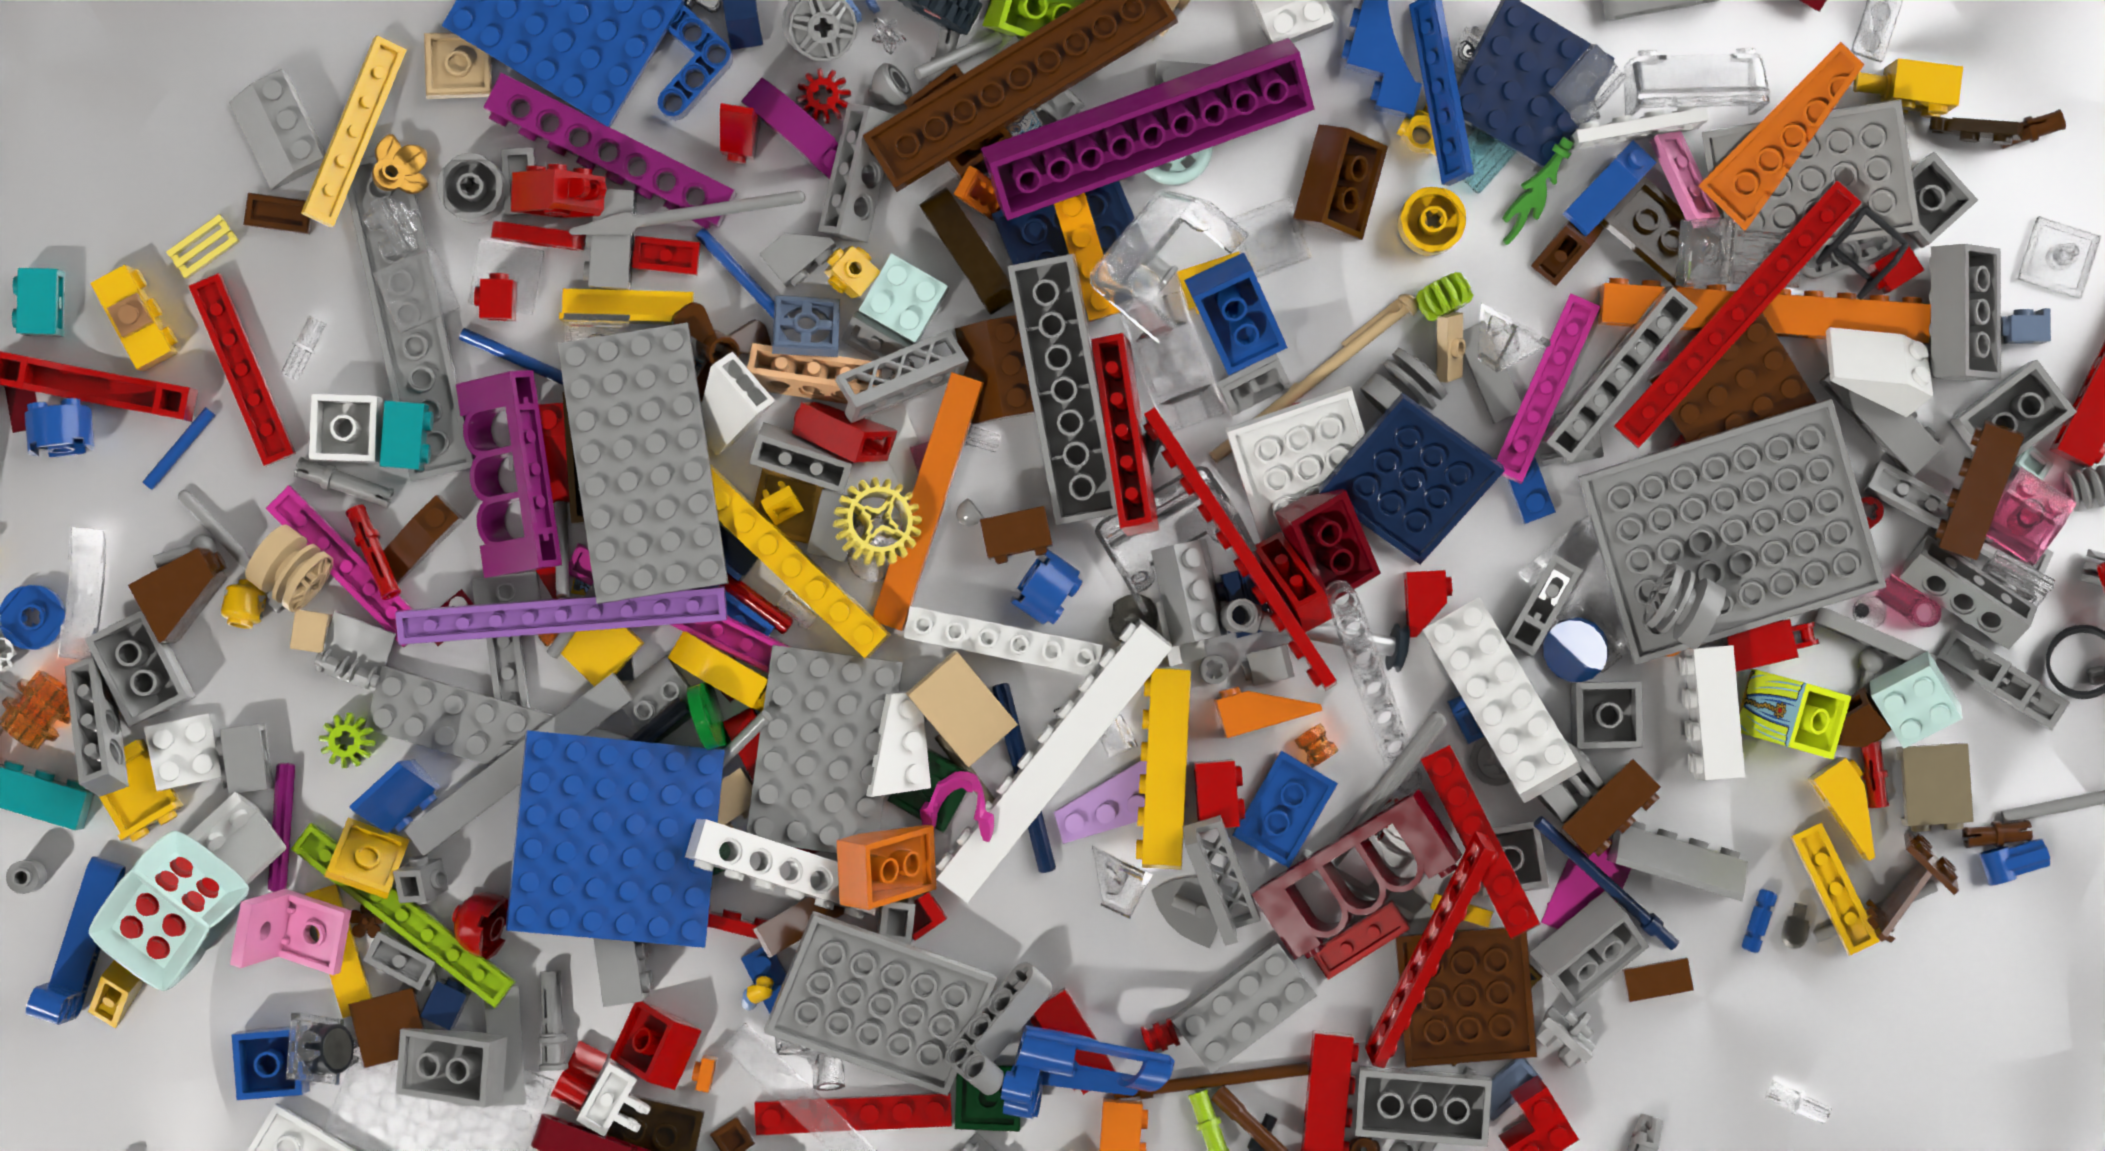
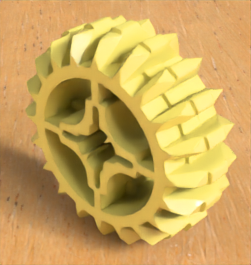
M877 477L871 479L870 487L865 480H861L858 483L859 490L854 486H850L847 489L850 497L842 495L839 498L840 504L844 507H836L834 510L835 515L843 518L833 522V527L843 528V531L835 536L836 539H847L848 542L842 547L843 551L846 552L851 547L856 550L852 554V559L857 560L861 554L865 555L864 565H869L873 557H875L878 567L884 565L885 557L890 564H894L897 561L896 554L902 558L908 555L905 546L911 549L915 547L916 542L911 537H918L921 534L920 529L912 526L922 522V517L912 516V513L919 509V505L913 504L909 506L907 503L913 497L912 493L909 492L904 497L899 494L903 489V485L898 484L894 490L890 489V479H886L882 487H880ZM871 497L885 499V502L879 508H872L868 505L864 507L858 503L863 499ZM894 506L902 519V531L898 529L899 525L891 518ZM885 510L881 517L883 521L880 523L884 525L879 526L870 534L874 527L872 525L874 520L871 519L879 516ZM853 513L857 515L856 519L864 526L861 538L857 535L853 526ZM875 536H883L887 539L892 537L897 541L886 547L870 545Z

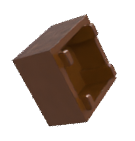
M1044 506L980 519L987 557L989 560L995 559L997 564L1007 563V556L1033 550L1036 556L1044 555L1047 552V547L1053 546Z

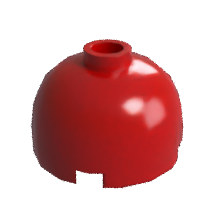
M480 892L475 893L456 907L452 916L454 934L457 942L464 950L476 957L483 956L485 959H490L498 953L506 941L500 937L504 926H506L509 899L496 893Z

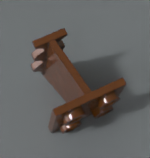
M1908 830L1904 834L1906 850L1918 861L1917 865L1880 907L1871 899L1865 903L1868 906L1866 913L1869 915L1867 921L1881 942L1886 940L1892 943L1896 939L1892 933L1895 930L1894 927L1932 875L1953 895L1959 891L1958 876L1955 874L1956 867L1945 856L1939 859L1931 851L1933 848L1931 843L1920 833L1915 836Z

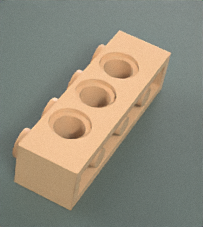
M752 343L747 369L767 392L847 404V399L835 381L836 376L871 361L841 356L772 354V346ZM882 368L877 370L876 377L882 378ZM859 379L848 382L855 394L867 390L869 386L868 382Z

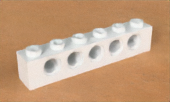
M913 606L909 608L904 638L1083 675L1091 674L1093 676L1098 672V663L1103 649V645Z
M696 819L685 855L686 858L695 860L694 867L711 872L714 867L724 869V876L743 881L744 876L755 879L754 886L773 891L774 886L786 889L785 896L798 900H803L804 896L815 898L814 905L833 910L834 905L845 908V915L863 919L864 914L876 915L877 908L865 910L840 905L837 861L707 819ZM726 842L730 846V855L726 860H723L720 857L719 849ZM757 852L761 862L759 867L754 870L750 865V857L753 853ZM784 862H787L791 869L790 875L786 879H783L780 875V867ZM816 871L820 876V884L814 889L810 884V877Z

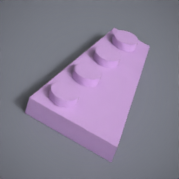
M1137 762L1054 811L1063 844L1137 822L1138 807H1145V794H1139L1140 774H1146L1147 762ZM1185 797V807H1188V803Z

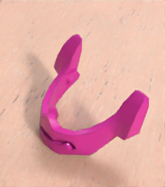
M959 771L939 781L930 802H925L920 808L922 825H934L935 830L937 814L942 803L954 790L963 788L967 792H977L978 797L974 819L978 821L983 841L990 842L994 832V815L986 811L983 787L978 777L974 773Z

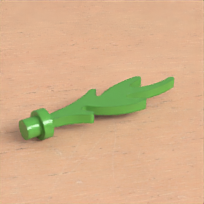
M1562 137L1559 144L1555 143L1552 147V150L1556 152L1537 174L1521 184L1524 190L1531 189L1522 194L1509 207L1502 218L1505 222H1509L1515 214L1519 213L1514 227L1503 239L1506 245L1510 244L1519 234L1531 208H1534L1533 217L1536 220L1540 218L1547 198L1546 179L1549 178L1550 182L1554 185L1557 183V172L1563 157L1569 159L1572 154L1570 149L1574 142Z

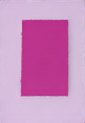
M1610 847L1599 857L1593 853L1589 859L1623 889L1631 868L1606 860ZM1568 858L1551 900L1547 903L1548 907L1541 923L1559 929L1568 919L1574 917L1592 899L1597 898L1605 890Z

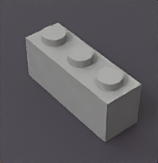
M607 189L604 198V210L600 216L593 217L592 222L622 212H630L636 215L637 194L632 190ZM635 231L629 235H586L585 245L586 248L591 250L590 261L584 262L583 278L584 281H588V286L591 289L631 290Z
M763 422L758 433L749 464L842 494L844 493L854 463L793 434L790 430Z

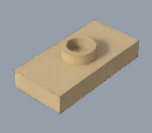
M1451 312L1437 318V377L1439 382L1448 383L1463 377V356L1466 344L1463 339V313Z

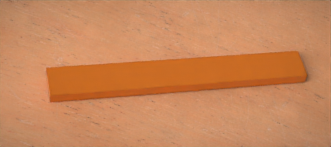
M951 372L912 492L913 497L909 502V506L913 504L919 505V509L912 513V516L922 517V522L912 526L920 529L921 534L918 537H911L916 542L914 548L911 549L905 546L908 552L906 557L902 558L896 554L897 561L894 564L889 563L873 613V617L880 624L904 631L909 608L913 604L984 382Z

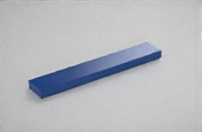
M1417 0L1409 4L1441 183L1442 185L1451 186L1474 175L1442 0Z

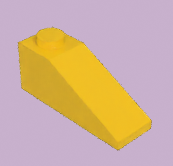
M1838 757L1809 777L1808 781L1862 859L1871 861L1875 858L1865 784L1860 778L1863 772L1853 759L1848 761L1846 757Z

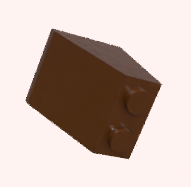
M198 547L128 585L158 643L174 644L178 642L227 579L223 571L227 569V566L218 551L213 553L210 549Z

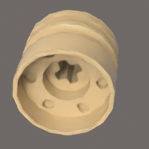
M285 524L272 531L255 550L247 565L245 579L265 593L272 591V598L278 603H282L286 609L293 613L306 606L323 587L331 573L333 557L324 551L321 552V549L315 544L307 545V539Z

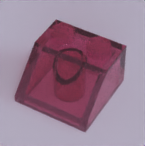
M2020 467L2008 478L1987 537L2033 566L2063 528L2077 502L2023 467Z

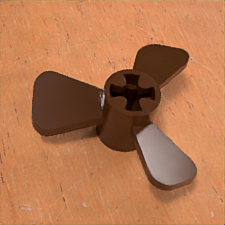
M688 303L672 316L673 325L689 324L690 336L696 339L697 354L705 360L696 374L701 402L703 401L710 367L732 351L738 358L740 354H750L752 343L771 346L765 324L756 319L749 321L734 332L726 335L719 330L713 329L708 314L700 303ZM717 343L723 345L721 352L715 350Z

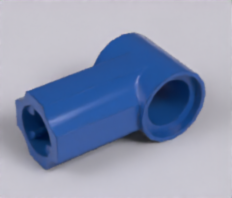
M2035 839L2009 848L2008 846L1998 847L1979 853L1989 886L2003 884L2017 879V875L2050 866V855L2043 839Z

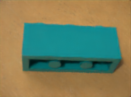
M5 760L4 764H0L1 809L75 831L84 829L94 793L79 785L78 780L68 778L67 782L64 783L54 780L56 775L54 773L36 769L34 774L24 771L23 764L10 760Z

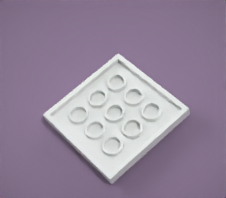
M1350 386L1225 428L1260 542L1280 531L1283 534L1275 512L1301 497L1319 494V486L1365 435Z

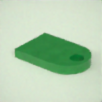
M706 682L688 687L687 699L690 713L704 747L707 750L729 744L731 739L723 724L725 720L715 688Z

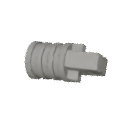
M1641 1114L1630 1138V1145H1628L1627 1150L1657 1151L1660 1146L1663 1120Z

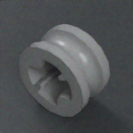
M1211 655L1203 659L1199 671L1202 679L1207 683L1219 684L1227 678L1229 666L1221 656ZM1213 660V664H1216V660L1222 664L1220 668L1222 675L1218 679H1215L1214 675L1212 679L1206 675V672L1209 670L1206 664Z

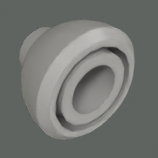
M883 63L874 73L872 88L868 90V95L877 106L883 103L890 106H898L904 104L903 102L911 97L912 91L907 79L896 66L890 63Z

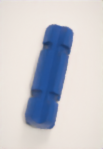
M1766 889L1759 890L1756 899L1758 905H1754L1747 927L1749 932L1748 935L1744 936L1742 942L1744 950L1753 953L1760 951L1763 942L1761 941V936H1765L1772 915L1770 909L1771 906H1775L1777 900L1775 892Z

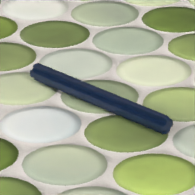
M1001 683L992 687L993 695L1018 724L1004 736L1015 775L1020 769L1017 763L1026 753V748L1010 685L1008 683ZM1041 811L1028 827L1038 870L1040 873L1054 871L1056 865Z

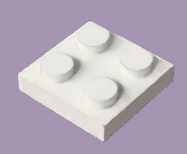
M209 713L144 727L157 792L221 778V766Z

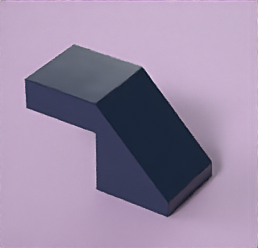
M722 0L731 50L763 45L757 0Z

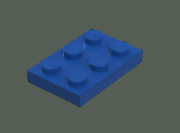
M1280 750L1246 809L1245 819L1239 821L1240 827L1235 828L1232 836L1290 868L1338 783Z

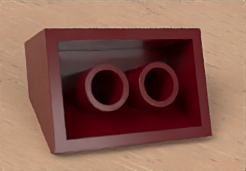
M1345 489L1301 497L1275 512L1284 537L1325 591L1329 604L1381 574Z

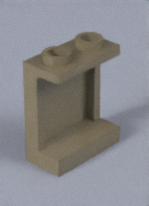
M1968 743L1917 745L1906 748L1902 746L1896 747V760H1901L1905 816V818H1901L1902 825L1911 826V832L1931 831V825L1943 824L1944 830L1964 829V823L1974 822Z

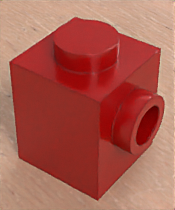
M489 273V279L480 278V286H475L474 305L479 306V318L484 321H516L517 282L509 279V274Z

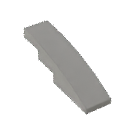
M1955 629L1937 656L1938 659L2051 731L2070 704L2068 700L2042 686L2041 682L2012 666V663Z

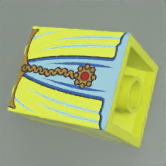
M1751 668L1739 709L1741 734L1833 760L1851 696Z

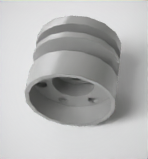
M789 0L783 11L782 28L785 38L795 50L811 60L826 62L839 58L850 49L856 38L857 22L854 11L845 0ZM820 18L829 23V27L823 29V34L814 29V25L820 23Z
M1399 347L1392 355L1400 367L1388 359L1383 363L1391 377L1387 380L1385 377L1374 373L1360 388L1362 394L1382 414L1385 413L1402 392L1416 403H1421L1431 410L1437 405L1428 393L1439 400H1442L1448 394L1439 382L1436 374L1425 363Z
M1673 562L1664 571L1650 592L1642 623L1651 628L1657 625V631L1663 634L1668 632L1675 624L1673 639L1696 649L1707 638L1720 615L1726 597V588L1706 578L1700 580L1693 588L1695 573L1690 570L1684 572V567Z
M1568 741L1566 743L1577 759L1582 771L1537 796L1540 802L1562 823L1579 809L1577 802L1572 796L1575 792H1578L1588 800L1593 797L1585 786L1586 782L1597 791L1605 786L1593 763L1580 749H1577L1576 745Z

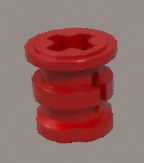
M1171 1017L1167 1018L1164 1024L1159 1025L1158 1022L1152 1024L1153 1028L1146 1029L1144 1026L1140 1027L1146 1047L1150 1052H1155L1159 1049L1163 1052L1168 1050L1167 1046L1174 1044L1177 1047L1181 1045Z

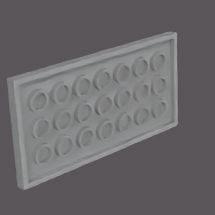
M675 324L557 343L597 604L728 584L689 324Z

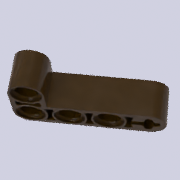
M947 187L920 203L919 206L971 283L989 314L993 315L1013 302L1009 279Z

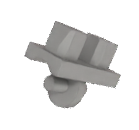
M1551 1006L1545 1012L1543 1022L1535 1035L1536 1039L1547 1047L1559 1038L1566 1046L1559 1051L1558 1057L1568 1068L1573 1067L1581 1060L1587 1063L1593 1057L1592 1051L1596 1046L1589 1040L1594 1031L1586 1025L1591 1018L1587 1012L1577 1017L1569 1010L1563 1016Z

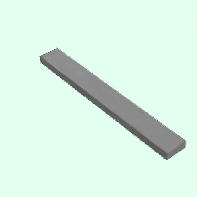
M612 673L536 731L585 736L631 702L633 698L615 673ZM525 739L404 830L423 856L429 854L521 784Z

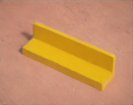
M563 288L562 312H559V319L563 322L673 325L672 316L688 303L694 302V292Z

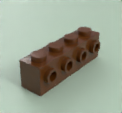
M1987 420L1984 421L1982 427H1975L1970 441V445L1975 446L1971 458L1964 457L1958 472V475L1963 477L1959 489L1952 488L1946 506L1951 508L1948 519L1941 518L1935 533V537L1940 539L1938 542L1940 548L1974 560L1978 559L2024 439L2023 433Z

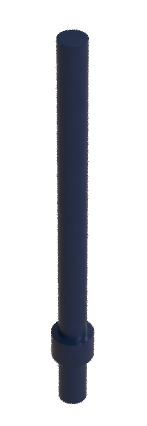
M1543 816L1535 820L1533 826L1641 923L1640 927L1649 936H1655L1670 950L1678 946L1679 940L1663 926L1664 922L1656 914L1648 913Z

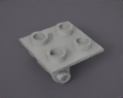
M334 611L325 639L324 650L321 654H317L314 665L317 666L316 671L375 692V688L380 680L381 667H386L396 633Z

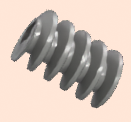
M2105 465L2097 466L2096 470L2092 467L2085 468L2083 473L2079 469L2072 470L2070 475L2066 472L2064 473L2063 480L2066 497L2074 511H2079L2080 501L2084 502L2087 509H2091L2093 499L2095 498L2100 507L2105 506Z

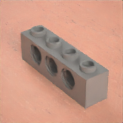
M847 105L818 231L845 240L868 243L884 171L862 135L895 115L871 106Z
M1929 535L1906 559L1899 576L1910 587L1922 592L1934 600L1936 604L1954 613L1965 623L1972 625L1987 635L1992 641L2001 644L2008 650L2031 627L2037 610V606L1954 552L1940 548L1938 541Z
M92 656L65 666L79 785L99 797L129 787L119 707L94 657Z

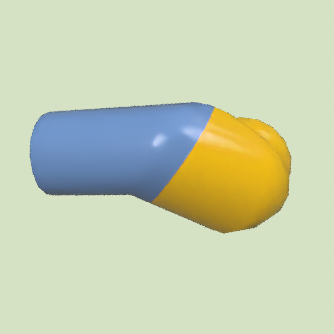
M759 976L756 979V985L749 986L744 990L741 999L742 1007L751 1011L758 1003L770 998L774 992L772 990L773 980L766 976Z

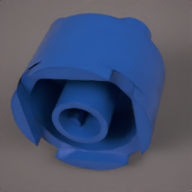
M63 399L60 401V405L48 406L46 402H34L27 405L28 411L24 415L29 455L39 457V451H48L49 457H67L86 453V446L91 451L95 449L92 409L87 405H81L80 399Z
M1049 549L1044 553L1047 556L1042 562L1037 558L1016 588L1021 591L1019 598L1017 599L1012 596L1010 603L1042 625L1047 621L1054 624L1064 611L1061 604L1067 595L1073 597L1083 583L1078 577L1080 571Z

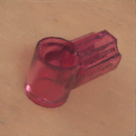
M1892 573L1885 580L1887 587L1879 589L1874 596L1907 618L1916 627H1932L1941 618V608L1935 600L1927 598ZM1923 603L1928 605L1932 611L1930 619L1926 622L1920 621L1916 615L1917 608Z

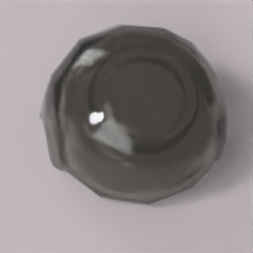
M1131 594L1117 599L1113 603L1112 615L1108 621L1112 636L1117 641L1122 642L1119 636L1129 623L1136 625L1140 619L1155 631L1157 630L1158 613L1151 598L1141 594Z

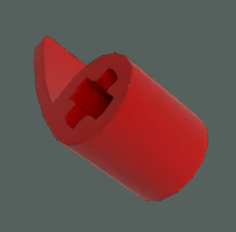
M579 1041L568 1062L569 1069L562 1072L550 1097L580 1112L608 1055Z

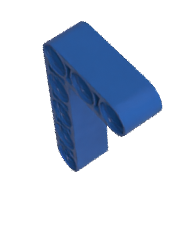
M684 4L667 32L694 56L662 90L657 102L664 116L674 121L686 117L733 63V54L728 44ZM693 26L699 27L702 33L698 40L692 42L685 39L687 29ZM716 48H722L726 51V57L720 63L709 61V54ZM694 72H700L704 75L702 85L695 88L688 86L687 79L689 75ZM670 97H680L682 99V106L679 110L675 112L666 110L665 105Z
M95 856L90 859L50 982L36 986L33 989L27 1003L26 1015L57 1025L78 1017L101 948L90 937L88 933L89 928L101 906L119 881L125 876L126 866Z

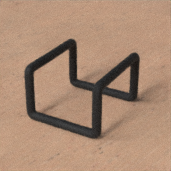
M1863 207L1831 245L1825 246L1816 259V264L1821 265L1832 252L1867 280L1857 295L1858 299L1862 300L1897 265L1908 249L1909 243L1870 209ZM1864 215H1867L1902 244L1894 258L1874 279L1837 248L1857 227Z

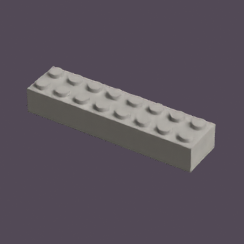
M1075 253L1009 265L1007 268L1055 525L1116 515L1118 512L1094 355Z

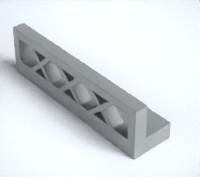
M946 330L836 376L835 381L848 401L845 415L850 423H853L948 383L951 372L963 375L969 360L951 331ZM946 342L952 352L951 355L942 357L933 354L932 350L934 346ZM912 355L925 359L924 366L918 369L904 365L905 358ZM883 367L898 371L896 378L889 381L876 377L878 369ZM859 379L868 382L869 386L867 390L855 394L848 382Z
M1221 815L1183 826L1185 848L1223 942L1227 946L1238 942L1236 928L1259 922L1261 919ZM1215 828L1218 829L1219 836L1214 843L1204 840L1200 836L1202 832ZM1216 853L1229 858L1225 868L1211 863ZM1226 878L1239 883L1234 893L1221 888ZM1238 903L1248 907L1250 913L1233 917L1231 910Z

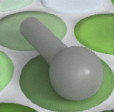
M198 535L192 539L190 545L153 555L156 567H162L198 547L210 549L215 553V541L208 535Z
M1874 648L1865 649L1858 658V664L1862 670L1858 690L1865 687L1870 694V680L1875 678V674L1880 672L1885 664L1883 654Z

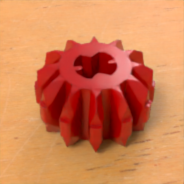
M819 68L817 69L818 79L814 80L810 73L805 75L806 80L810 84L809 86L801 83L798 84V90L806 94L797 96L796 102L806 104L802 109L808 114L813 111L811 117L815 121H818L820 115H823L824 123L828 125L831 121L829 116L831 113L838 120L842 119V114L838 107L847 109L849 103L842 100V98H848L852 94L849 89H841L847 83L844 77L834 82L836 78L835 70H831L828 77L824 78L823 69ZM826 89L828 94L832 92V96L827 98V103L821 104L820 99L815 100V97L820 96V90Z

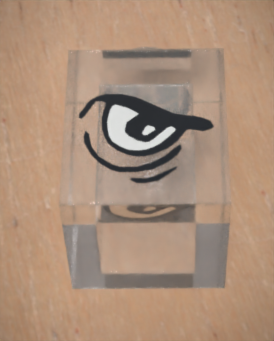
M1473 26L1472 29L1465 27L1452 50L1454 68L1458 74L1462 75L1484 33L1483 29Z

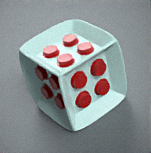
M171 831L155 842L119 881L94 917L88 933L104 952L136 977L158 990L167 991L179 983L197 965L205 951L221 936L239 911L241 901L246 899L249 887L237 872L200 843L181 832Z

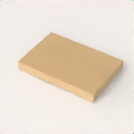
M955 650L905 693L967 767L975 763L1018 725Z

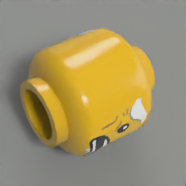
M239 579L238 584L226 587L221 615L227 619V624L230 626L252 629L253 625L259 624L263 619L267 594L247 579Z

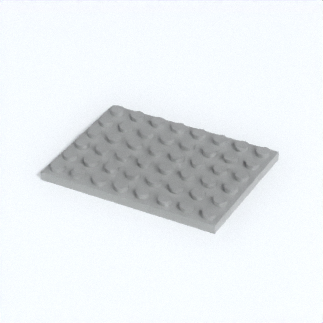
M1825 399L1578 476L1634 665L1691 648L1673 639L1675 624L1668 632L1663 634L1657 631V625L1651 628L1642 623L1650 592L1664 571L1673 562L1684 567V572L1690 570L1695 573L1693 588L1703 578L1726 588V597L1720 615L1702 644L1887 587L1833 399Z

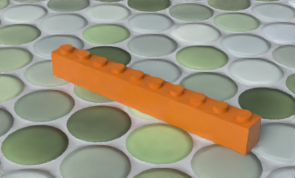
M1609 278V283H1604L1600 286L1598 325L1634 327L1665 287H1661V281L1642 280L1641 285H1630L1629 279ZM1679 282L1673 288L1698 307L1680 330L1700 331L1736 291H1726V285L1707 284L1706 289H1694V283ZM1783 289L1763 311L1764 316L1778 337L1826 340V330L1832 327L1903 334L1924 345L1929 343L1931 304L1922 303V298L1902 297V302L1889 301V296L1869 295V300L1856 299L1857 294L1837 293V298L1824 297L1823 291H1804V296L1791 295V289Z

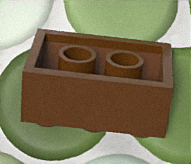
M1319 124L1293 219L1318 229L1363 240L1388 146L1349 128Z
M1012 315L989 319L955 328L957 343L969 360L963 376L984 382L971 424L1035 414L1017 316Z
M1632 759L1561 827L1560 832L1588 858L1593 853L1599 857L1613 844L1608 839L1617 830L1623 834L1636 821L1632 815L1640 807L1647 811L1660 798L1656 792L1661 786Z

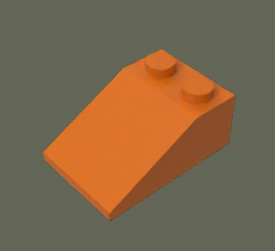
M1239 686L1219 691L1220 698L1214 699L1224 737L1226 738L1323 711L1321 704L1246 690L1240 691Z
M934 825L860 833L837 840L840 905L871 910L937 889Z

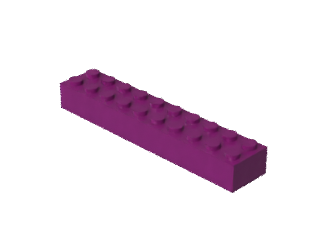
M1286 38L981 148L998 205L1006 220H1010L1315 110L1300 52L1292 41Z

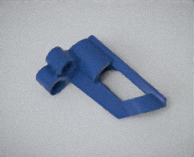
M1026 1025L1011 1071L1007 1070L1004 1077L1001 1099L1004 1100L1003 1114L1032 1120L1034 1117H1038L1043 1085L1134 1096L1139 1090L1156 1091L1171 1077L1175 1060L1167 1054L1102 1043L1079 1034ZM1078 1049L1142 1061L1143 1064L1136 1075L1079 1065L1075 1060V1055Z

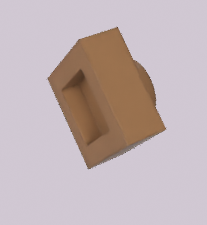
M134 293L107 308L123 338L154 323L138 293Z

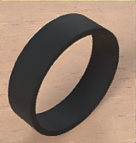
M2075 625L2064 629L2051 641L2046 654L2047 673L2053 685L2063 694L2076 699H2091L2105 693V684L2090 691L2073 690L2057 680L2050 666V659L2054 648L2061 640L2070 635L2090 633L2105 640L2104 630L2091 625Z

